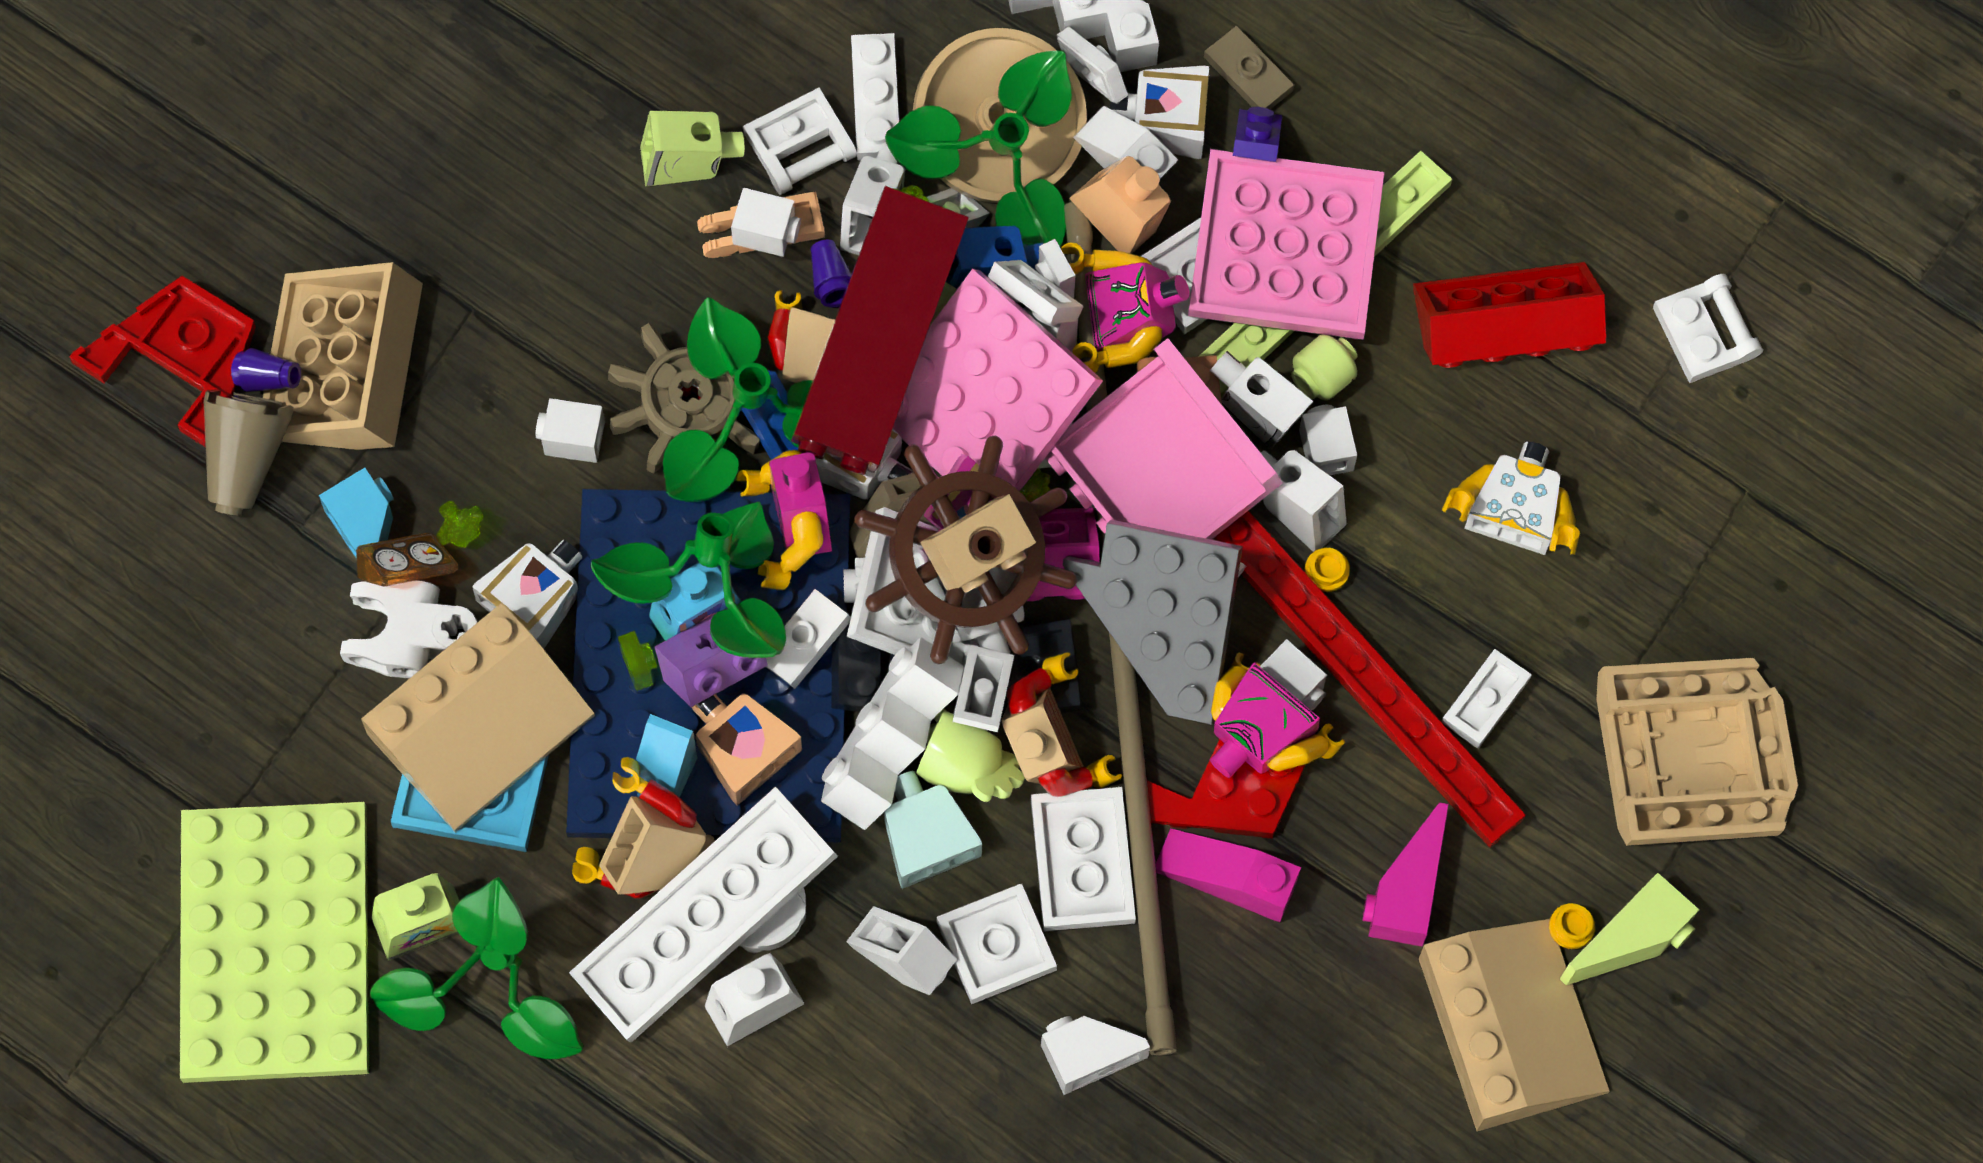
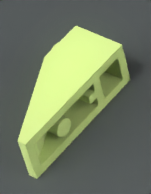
M1657 873L1569 963L1560 980L1565 985L1573 984L1660 956L1670 944L1678 949L1695 931V928L1690 923L1699 909Z

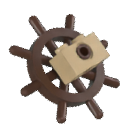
M998 436L987 438L978 472L960 471L941 477L936 476L922 449L915 444L909 445L905 450V458L921 487L913 492L904 502L895 519L867 510H861L855 516V523L858 527L890 536L889 558L895 581L869 595L865 601L866 608L871 612H878L905 596L910 604L919 612L938 622L930 653V658L935 664H943L947 661L956 627H978L997 622L1011 650L1016 654H1024L1028 650L1029 643L1013 613L1030 598L1039 581L1066 589L1075 587L1078 581L1077 575L1074 572L1044 563L1045 539L1039 518L1063 505L1067 500L1066 492L1061 488H1054L1029 502L1018 489L1005 480L996 477L1003 449V441ZM956 491L972 492L967 514L960 519L947 494ZM930 505H932L944 526L940 531L917 526L923 513ZM913 544L922 546L930 561L916 568L914 562ZM994 567L1017 574L1013 583L1003 595L989 572ZM940 577L947 590L944 601L935 596L925 584ZM977 587L987 605L980 608H962L965 593Z

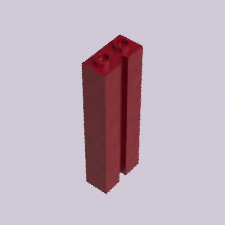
M888 186L884 187L790 441L799 445L798 451L814 453L817 459H823L826 452L842 458L840 466L848 471L865 475L867 470L875 473L883 457L969 217Z

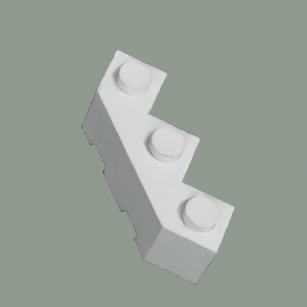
M1008 0L1012 14L1054 6L1060 32L1069 26L1084 39L1105 35L1110 57L1118 65L1120 72L1157 65L1159 40L1150 6L1143 0Z
M922 637L908 650L901 648L895 654L889 665V672L872 700L860 711L855 722V728L838 756L828 764L822 775L825 785L821 802L864 830L892 805L898 775L926 748L931 720L959 694L964 666L948 656L945 663L935 664L930 658L932 644Z

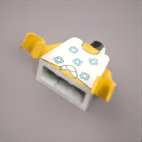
M1525 442L1519 459L1501 455L1495 465H1483L1462 481L1458 488L1450 490L1442 507V511L1445 513L1449 508L1460 511L1462 515L1459 520L1462 522L1467 520L1464 529L1543 555L1546 554L1548 546L1550 551L1555 552L1556 545H1565L1571 549L1570 554L1575 555L1580 531L1576 527V519L1568 492L1559 486L1560 474L1544 468L1549 450L1539 443Z

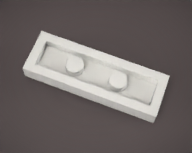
M894 33L851 35L857 160H861L865 156L877 158L878 152L881 149H889L885 142V134L899 123Z

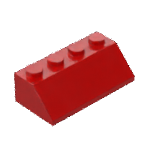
M1585 262L1413 283L1423 345L1432 365L1450 368L1460 366L1464 361L1479 359L1487 362H1498L1510 355L1543 356L1548 354L1550 350L1565 348L1574 351H1584L1592 348L1593 345L1606 343L1605 294Z

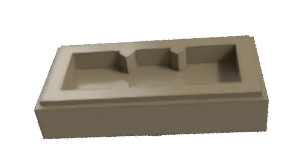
M1237 26L1204 51V58L1251 107H1264L1271 110L1294 90V84Z

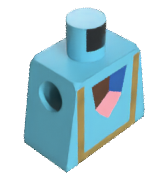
M698 562L671 578V594L660 601L652 603L649 617L666 641L727 608L724 601L721 569L719 567H706ZM732 587L733 600L738 605L742 601Z

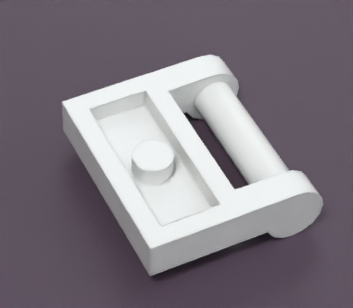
M820 88L743 126L744 135L767 171L779 195L792 190V184L841 159L847 162L857 156L853 142ZM828 135L834 142V144L785 169L779 162V160Z
M1726 274L1713 276L1702 284L1662 298L1654 303L1653 309L1689 383L1752 360L1763 352L1758 338H1752L1729 291L1732 285ZM1714 299L1736 347L1726 350L1703 302Z

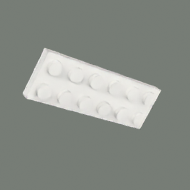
M775 787L569 973L626 1040L632 1043L838 856Z

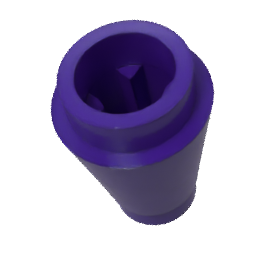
M829 239L821 240L810 248L814 295L826 307H839L852 273L836 247V243Z
M250 348L245 352L241 351L236 354L231 367V376L234 384L242 387L246 392L295 389L301 380V367L297 362H291L290 360Z

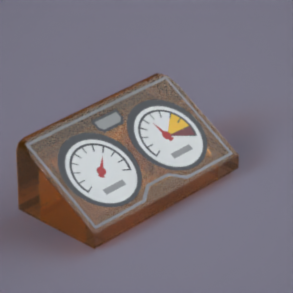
M431 533L359 545L356 549L358 579L383 587L458 571V563Z

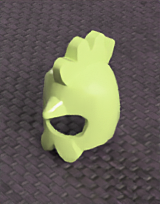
M945 709L939 712L934 717L936 723L930 724L927 738L928 745L917 769V775L932 785H944L951 792L973 793L984 802H989L992 796L1000 799L1009 798L1013 788L1022 786L1024 775L1019 770L1020 766L1016 756L1002 750V743L995 735L985 729L953 722L954 714L947 712Z

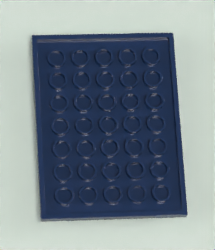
M582 489L579 550L582 559L579 561L573 687L592 709L595 716L571 735L567 837L612 838L630 797H638L637 791L630 793L619 792L613 784V772L625 778L631 777V773L626 772L621 767V759L629 757L636 760L646 723L650 714L692 730L694 733L697 760L680 798L695 811L696 820L706 835H711L714 837V840H717L776 787L825 842L841 843L842 815L821 802L825 785L822 775L828 764L838 756L844 746L845 710L831 708L832 644L795 689L770 669L764 667L716 693L726 706L742 694L750 696L801 736L802 751L737 806L731 800L697 746L696 733L706 723L693 711L692 707L663 681L655 646L665 640L649 617L652 603H633L617 597L599 582L591 569V561L593 559L600 558L621 545L636 542L652 544L661 549L667 555L670 567L676 563L685 550L686 541L695 540L697 523L700 517L708 513L724 514L730 510L756 502L761 503L765 520L773 536L774 548L772 556L768 561L780 563L781 555L786 550L772 493L742 497L740 495L741 492H724L709 500L685 502L673 499L666 491ZM824 494L832 551L815 554L797 571H791L790 583L786 589L776 590L761 587V583L765 580L766 576L758 574L759 566L751 569H740L730 564L731 585L741 601L757 598L768 603L779 614L785 626L814 589H816L847 613L848 603H844L843 569H848L850 494ZM694 554L690 556L678 574L698 563Z

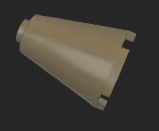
M206 390L204 421L208 501L216 503L215 511L241 516L243 508H253L293 417L294 407L291 405L282 407V402L234 392L232 398L220 396V390Z

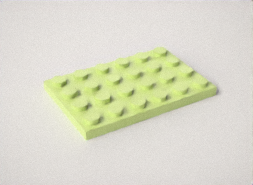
M365 802L181 810V1081L188 1083L369 1074L367 807Z

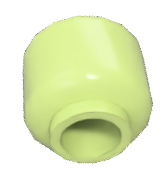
M1319 335L1294 356V371L1291 373V377L1299 390L1310 399L1317 397L1322 400H1330L1357 377V366L1354 361L1358 357L1353 346L1342 337L1336 340L1329 335Z

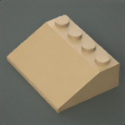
M393 262L285 274L271 354L291 362H297L301 367V380L295 389L266 390L263 392L262 397L282 402V407L288 405L294 407L293 417L282 442L354 450L395 447L423 283Z
M500 603L361 719L366 733L456 833L591 720L595 714L533 635L503 603Z
M1550 919L1466 932L1425 944L1419 956V962L1477 1132L1609 1093V1088L1573 984L1565 985L1560 980L1567 967L1559 944L1550 935Z

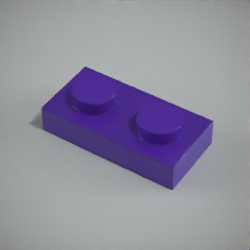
M1251 107L1248 110L1239 109L1233 156L1276 162L1282 115L1274 114L1272 110L1264 107Z

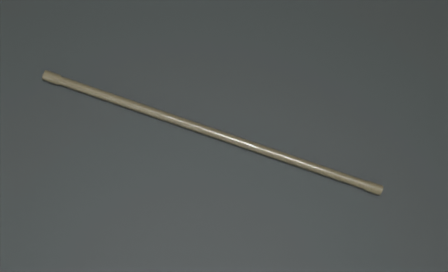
M1069 202L1064 205L1067 242L1080 245L1084 254H1092V223L1073 202ZM1071 254V262L1075 263L1078 261L1079 256ZM1085 267L1082 272L1075 274V300L1084 306L1078 317L1080 343L1086 342L1094 346L1085 274L1091 272L1092 269L1091 267ZM1084 357V358H1081V361H1082V362H1087V361H1089L1091 358H1089V357ZM1104 364L1099 365L1098 371L1095 373L1103 382L1086 403L1087 412L1107 397ZM1097 510V519L1099 521L1103 517ZM1098 526L1102 559L1105 534ZM1109 633L1147 1004L1145 1017L1148 1044L1150 1046L1149 1054L1168 1055L1175 1053L1177 1047L1173 1011L1169 1002L1136 671Z

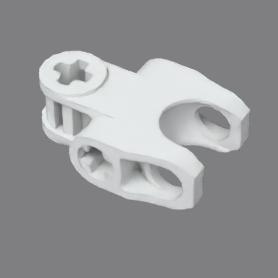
M393 578L383 581L353 583L350 592L353 604L364 609L382 612L388 616V621L385 629L371 639H348L347 641H342L340 655L344 662L376 671L385 676L411 678L428 664V659H434L473 627L477 621L473 613L467 608L438 604L440 589L428 582ZM458 629H464L465 632L459 633L457 639L452 640L450 636H456Z

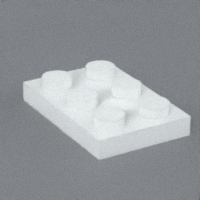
M1122 787L1081 790L1061 797L1052 796L1048 793L1031 794L1043 930L1055 931L1135 924L1136 917Z

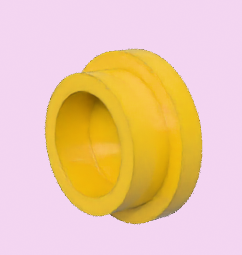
M1318 549L1306 561L1305 573L1322 592H1332L1340 589L1349 577V562L1336 549Z
M1568 903L1558 907L1551 915L1549 932L1553 940L1560 946L1567 949H1579L1588 944L1595 932V921L1586 908L1578 904Z

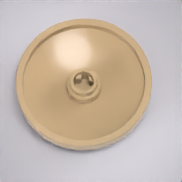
M989 28L966 34L946 46L928 65L917 86L913 110L924 106H939L948 110L955 116L960 125L961 133L958 141L972 138L985 130L990 131L1001 115L1016 113L1005 108L998 99V87L1004 73L1012 65L1028 56L1057 50L1044 40L1015 29ZM1067 60V71L1072 89L1070 107L1060 121L1050 126L1037 127L1027 122L1029 134L1020 148L1022 152L1021 182L1023 187L1035 179H1045L1051 184H1055L1070 169L1082 147L1073 137L1087 123L1086 101L1080 81ZM989 141L981 142L967 149H958L960 157L958 169L953 174L940 178L945 184L960 194L988 203H998L1005 194L1016 192L1013 185L1012 156L997 153L992 149Z

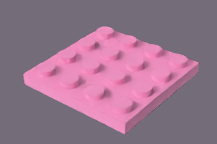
M1210 149L1188 316L1363 340L1384 172L1277 158L1276 162L1233 156V152Z
M972 269L928 329L893 429L908 445H918L924 452L930 465L942 476L950 472L961 454L968 455L979 465L987 438L998 436L1003 441V449L995 476L1005 480L1021 491L1103 380L982 271Z

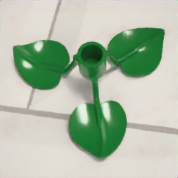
M1046 51L1028 56L1012 65L1004 73L998 87V99L1005 108L1016 113L1001 115L990 131L985 130L972 138L958 141L961 129L955 116L939 106H924L908 113L899 123L886 132L885 142L894 158L911 173L927 179H940L953 174L960 164L958 149H967L984 141H989L990 146L997 153L1011 155L1013 161V185L1016 192H1009L999 200L995 212L996 226L1018 227L1023 244L1038 242L1045 244L1055 239L1059 247L1061 246L1066 230L1063 198L1057 188L1045 179H1035L1023 187L1021 182L1022 152L1020 148L1029 134L1027 122L1037 127L1050 126L1060 121L1070 107L1072 89L1064 51Z
M710 297L706 298L701 304L690 325L687 340L688 358L693 368L705 378L717 379L729 372L730 376L734 378L733 397L735 401L716 442L704 431L689 430L676 435L666 447L663 458L666 493L673 499L685 502H700L712 499L724 493L733 484L739 467L738 458L734 453L722 447L726 443L742 408L756 409L761 407L767 399H770L778 411L787 413L783 420L782 429L786 438L791 441L813 381L805 380L793 384L788 390L787 404H784L777 395V389L770 387L771 377L768 370L763 365L755 363L761 349V338L756 327L743 315L724 307ZM791 442L795 447H799L798 444Z
M760 502L748 504L724 514L708 513L700 517L697 523L695 540L686 541L685 550L676 563L670 567L669 559L661 549L652 544L639 542L621 545L612 549L604 556L591 561V569L594 575L608 591L626 601L641 604L657 602L668 597L672 591V582L669 577L676 576L692 554L695 555L698 562L703 566L710 568L721 566L724 601L728 610L717 612L711 619L710 634L713 641L725 652L739 657H774L777 654H781L784 650L786 632L783 621L776 610L768 603L757 598H749L736 605L732 595L729 565L731 564L740 569L755 568L763 565L764 561L769 560L773 553V536L765 520Z
M500 877L493 879L479 890L466 895L456 905L452 914L454 926L464 940L477 947L466 962L442 986L434 989L432 979L422 970L400 968L380 977L374 983L370 992V997L373 999L374 1004L399 1025L416 1031L431 1030L439 1026L446 1015V1006L439 997L446 995L481 959L482 963L492 970L510 968L508 1004L513 1011L504 1016L501 1027L505 1036L516 1048L538 1058L561 1059L580 1053L584 1047L579 1039L573 1018L558 1002L542 996L527 997L521 1004L518 1001V978L522 959L517 954L523 950L527 943L528 930L520 908Z

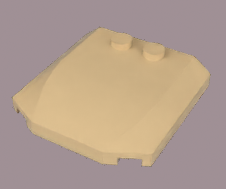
M1754 658L1605 666L1598 672L1596 700L1617 829L1626 846L1778 836L1784 831L1787 823L1785 821L1786 815L1798 787L1783 699L1775 687L1769 688L1757 671L1759 664Z

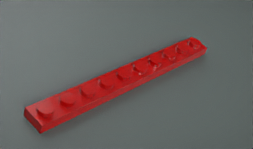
M1249 511L1211 539L1243 546L1240 562L1247 566L1241 573L1243 577L1489 848L1524 820L1526 816L1524 812Z

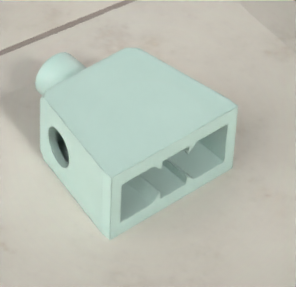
M915 771L906 772L898 776L894 792L898 802L893 803L884 811V821L899 884L902 889L982 857V842L944 785H937L923 791Z

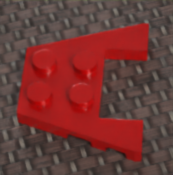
M180 276L136 307L137 312L120 324H112L100 333V338L85 348L79 347L69 358L72 364L105 384L127 353L133 348L196 387L202 393L177 426L180 432L206 447L204 421L206 390H220V396L232 398L236 388L231 376L232 363L237 353L245 352L249 349L256 325L250 317L184 276Z
M1220 739L1211 758L1225 744ZM1209 760L1191 799L1147 781L1151 823L1170 825L1171 828L1187 829V827L1212 829L1217 833L1273 838L1306 764L1279 772L1270 768L1261 774L1245 761L1228 778L1220 773Z

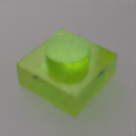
M635 631L619 636L620 652L635 690L638 691L653 685L651 669L657 668V664L649 643L640 644Z

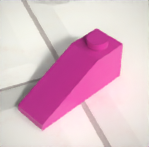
M1439 802L1381 878L1375 895L1367 894L1362 921L1371 922L1368 937L1423 947L1428 932L1448 804Z
M1170 829L1155 864L1156 873L1279 923L1285 913L1301 870L1299 866L1256 849L1175 829Z

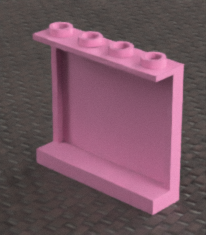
M1167 338L1154 349L1158 355L1157 358L1070 425L1045 459L1059 476L1066 471L1076 482L1070 490L1085 510L1092 505L1095 506L1103 517L1096 523L1104 534L1107 523L1110 520H1116L1211 540L1283 483L1275 470Z

